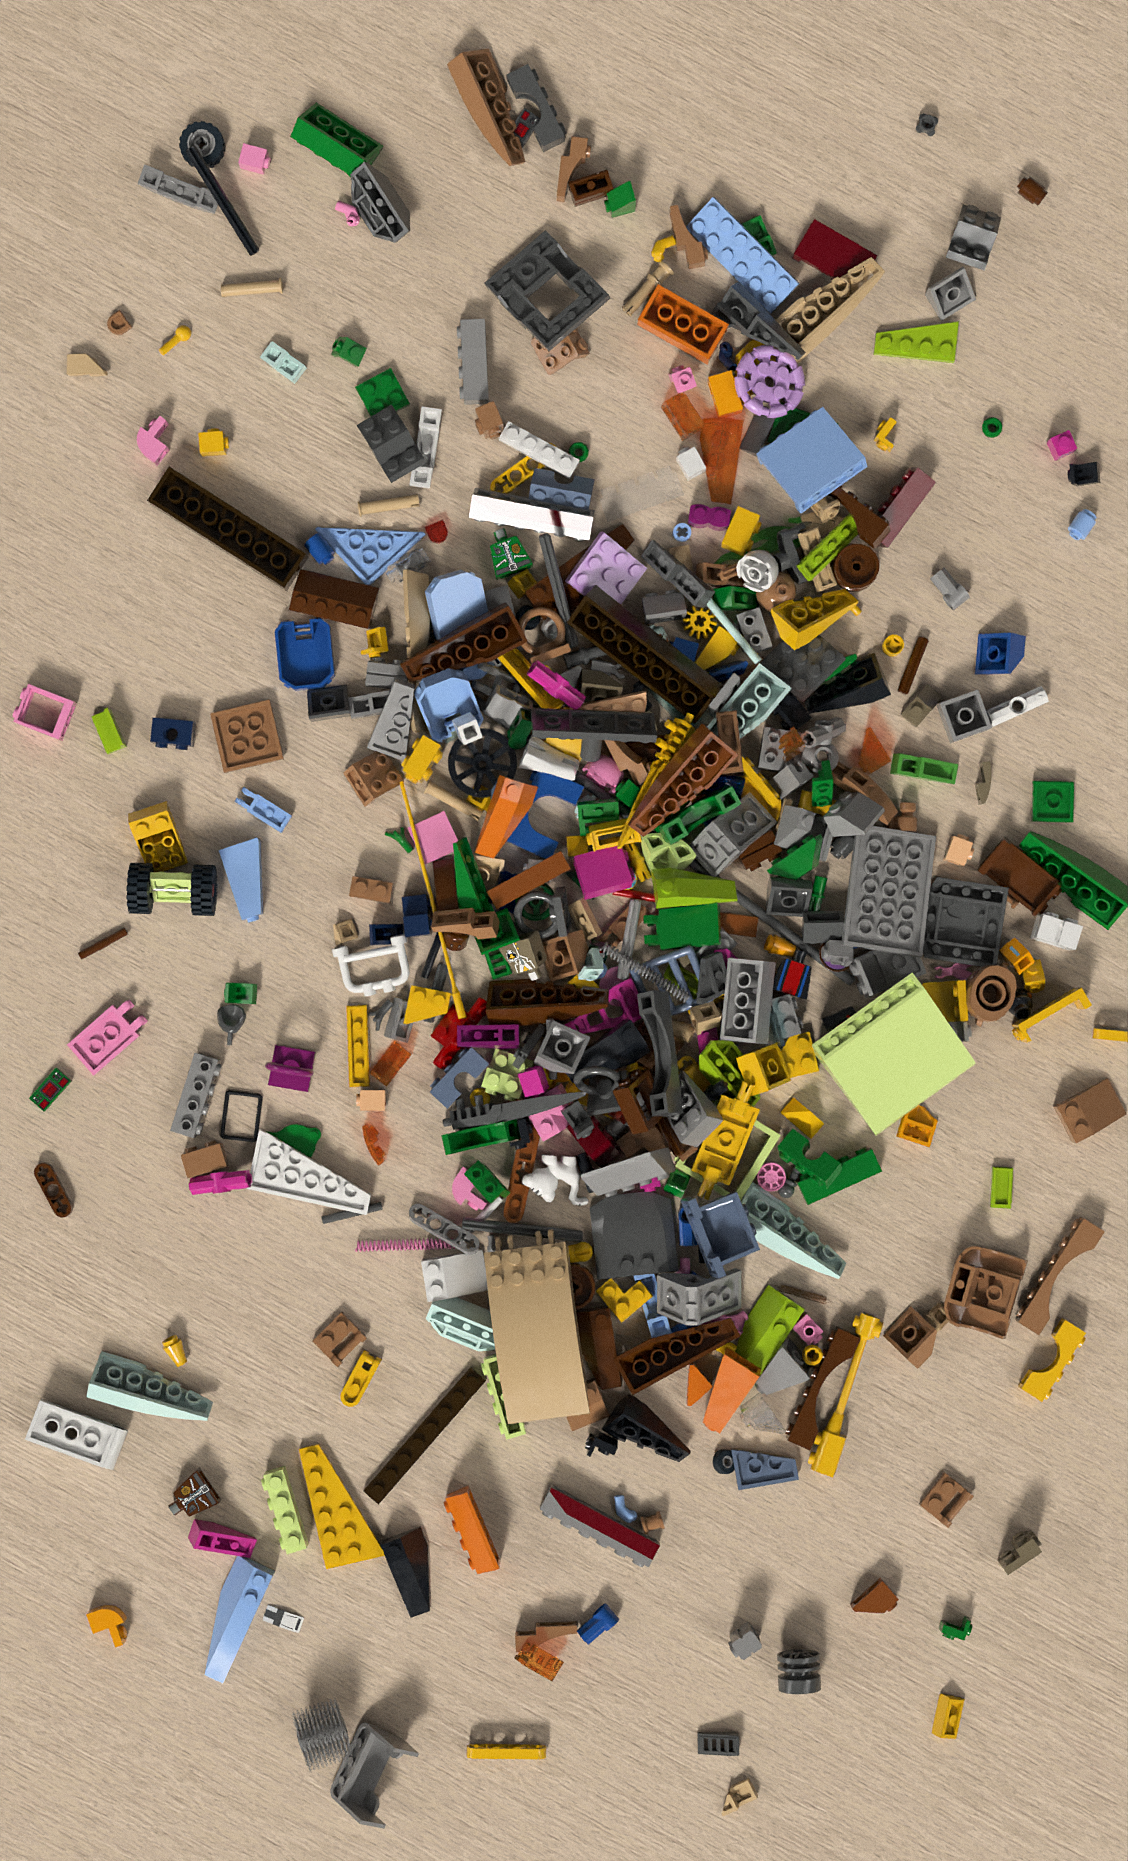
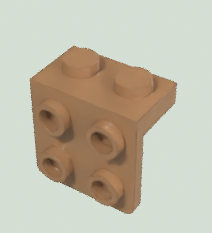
M578 327L549 352L535 337L531 340V345L548 375L556 373L574 359L585 358L590 354L586 341L581 338L578 332Z

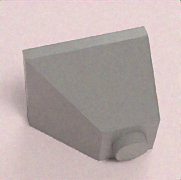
M785 805L774 845L788 850L794 846L799 848L804 845L802 841L809 837L816 813L803 808Z
M553 1020L537 1053L534 1064L552 1072L574 1074L590 1037Z

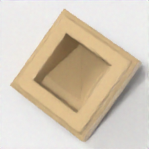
M352 918L333 925L336 946L358 938Z
M940 1302L926 1315L929 1324L937 1332L949 1322L945 1309Z

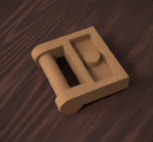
M341 1312L312 1342L334 1365L339 1367L343 1363L342 1360L360 1342L363 1343L367 1337ZM352 1331L355 1337L336 1355L332 1350Z
M944 1472L919 1504L949 1528L954 1517L968 1500L971 1501L974 1496ZM957 1491L960 1492L962 1496L944 1517L941 1511Z

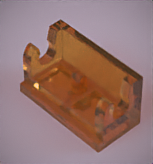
M685 392L678 393L666 400L661 407L682 441L696 434L705 426V423Z
M794 727L779 740V743H781L779 750L785 747L783 750L784 756L782 757L785 763L805 750V743Z
M394 1040L370 1071L371 1075L387 1087L411 1057L412 1053Z
M526 1642L514 1659L539 1675L553 1681L564 1661L535 1644L527 1653L531 1644Z

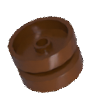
M852 544L845 547L837 555L833 564V574L836 583L842 589H846L849 592H860L867 589L874 582L879 572V560L876 553L870 547L863 544ZM855 565L859 566L858 571L853 569Z
M570 1263L572 1282H575V1285L577 1284L573 1291L575 1307L578 1310L591 1302L595 1294V1280L593 1274L586 1266L579 1263Z

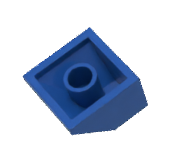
M1015 633L978 634L975 674H1011L1024 657L1026 636Z

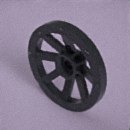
M480 728L482 736H485L482 753H479L473 742H471L467 746L472 752L474 759L457 755L460 747L463 745L458 738L449 752L448 770L452 781L462 792L472 797L489 798L492 793L491 789L480 790L483 775L486 774L493 786L497 779L491 772V769L508 772L506 777L514 779L517 770V756L515 750L509 746L508 739L504 735L491 729ZM491 738L499 741L503 747L489 756ZM508 752L510 766L493 763L498 757ZM455 761L470 764L473 767L458 775ZM481 761H485L487 764L484 768L479 766ZM477 772L474 789L462 782L463 779Z

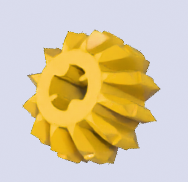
M692 606L693 613L687 611L686 616L689 618H683L682 622L688 623L683 629L684 631L691 629L689 637H692L695 632L697 633V640L700 639L701 633L706 639L708 638L706 631L711 634L714 633V629L710 626H717V622L710 620L716 618L714 614L708 615L711 611L709 608L704 612L702 607H699V611H697L696 607ZM697 618H701L700 620L704 619L703 627H699V624L698 626L695 625Z

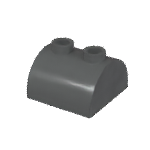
M780 876L770 877L767 887L766 914L802 917V911H808L812 881L802 878L794 880Z

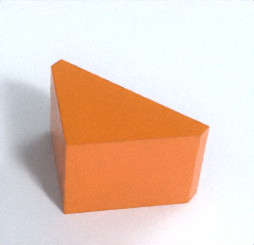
M694 1363L689 1364L686 1402L687 1406H692L713 1387L712 1383Z

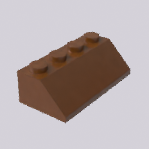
M300 569L293 589L289 610L369 629L372 625L380 588Z

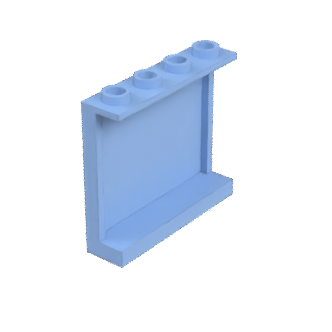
M824 407L813 411L809 417L802 422L796 423L792 429L785 434H780L775 441L763 446L756 453L760 465L763 464L795 503L796 509L800 514L867 468L865 456Z

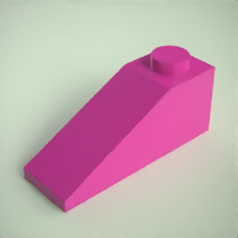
M194 1519L188 1535V1539L194 1549L251 1558L257 1541L255 1537L223 1525Z

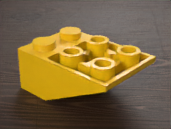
M167 801L128 814V824L144 863H152L154 872L166 871L188 863Z

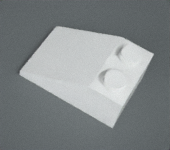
M478 1250L473 1255L458 1253L422 1259L421 1261L427 1302L488 1291L483 1250Z

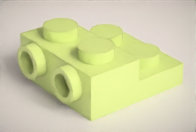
M495 1049L490 1067H487L481 1087L486 1088L485 1092L496 1096L497 1092L504 1094V1099L512 1102L516 1101V1099L522 1100L524 1092L518 1073L523 1069L533 1067L534 1061L526 1059L522 1066L517 1069L512 1065L516 1059L513 1056L514 1054Z

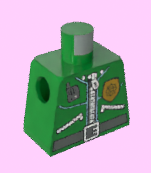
M505 528L493 532L497 543L490 545L497 580L533 567L531 559L517 536L508 538Z

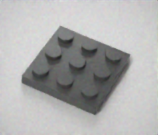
M818 635L811 642L796 650H793L785 641H782L760 664L792 688L790 692L803 703L846 659L830 643Z

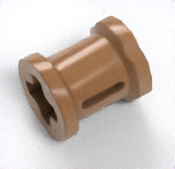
M660 1511L645 1518L643 1516L640 1517L645 1535L649 1531L658 1528L665 1529Z

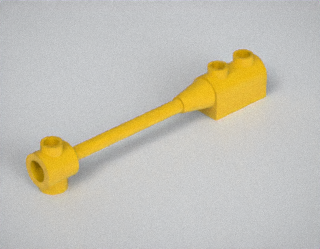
M861 1312L860 1316L856 1315L852 1327L856 1328L855 1333L861 1339L855 1350L836 1411H834L822 1433L818 1432L814 1444L818 1445L816 1453L811 1451L808 1463L812 1464L810 1469L832 1478L835 1475L847 1436L840 1434L844 1419L843 1413L866 1342L875 1337L879 1338L884 1324L878 1317Z

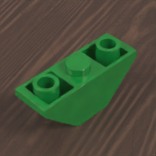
M821 834L816 837L810 835L802 841L804 845L799 848L794 846L786 852L788 856L784 859L780 856L772 861V867L767 870L768 873L797 880L819 865L823 839Z

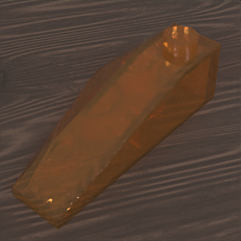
M726 417L702 419L699 440L703 461L706 466L711 502L732 504L744 420Z

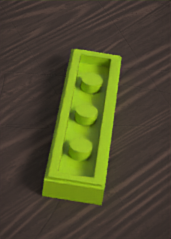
M850 513L796 565L807 581H811L858 535L856 524Z

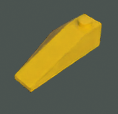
M846 589L823 593L821 597L811 598L807 596L803 600L796 602L793 599L787 600L773 607L771 614L781 639L793 650H796L811 642L856 606L858 600Z

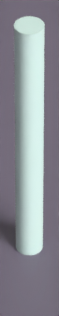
M711 598L707 603L708 608L755 664L759 663L762 660Z

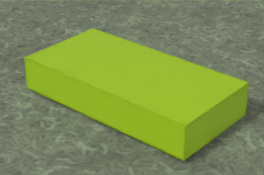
M992 1166L991 1208L1011 1209L1012 1167Z

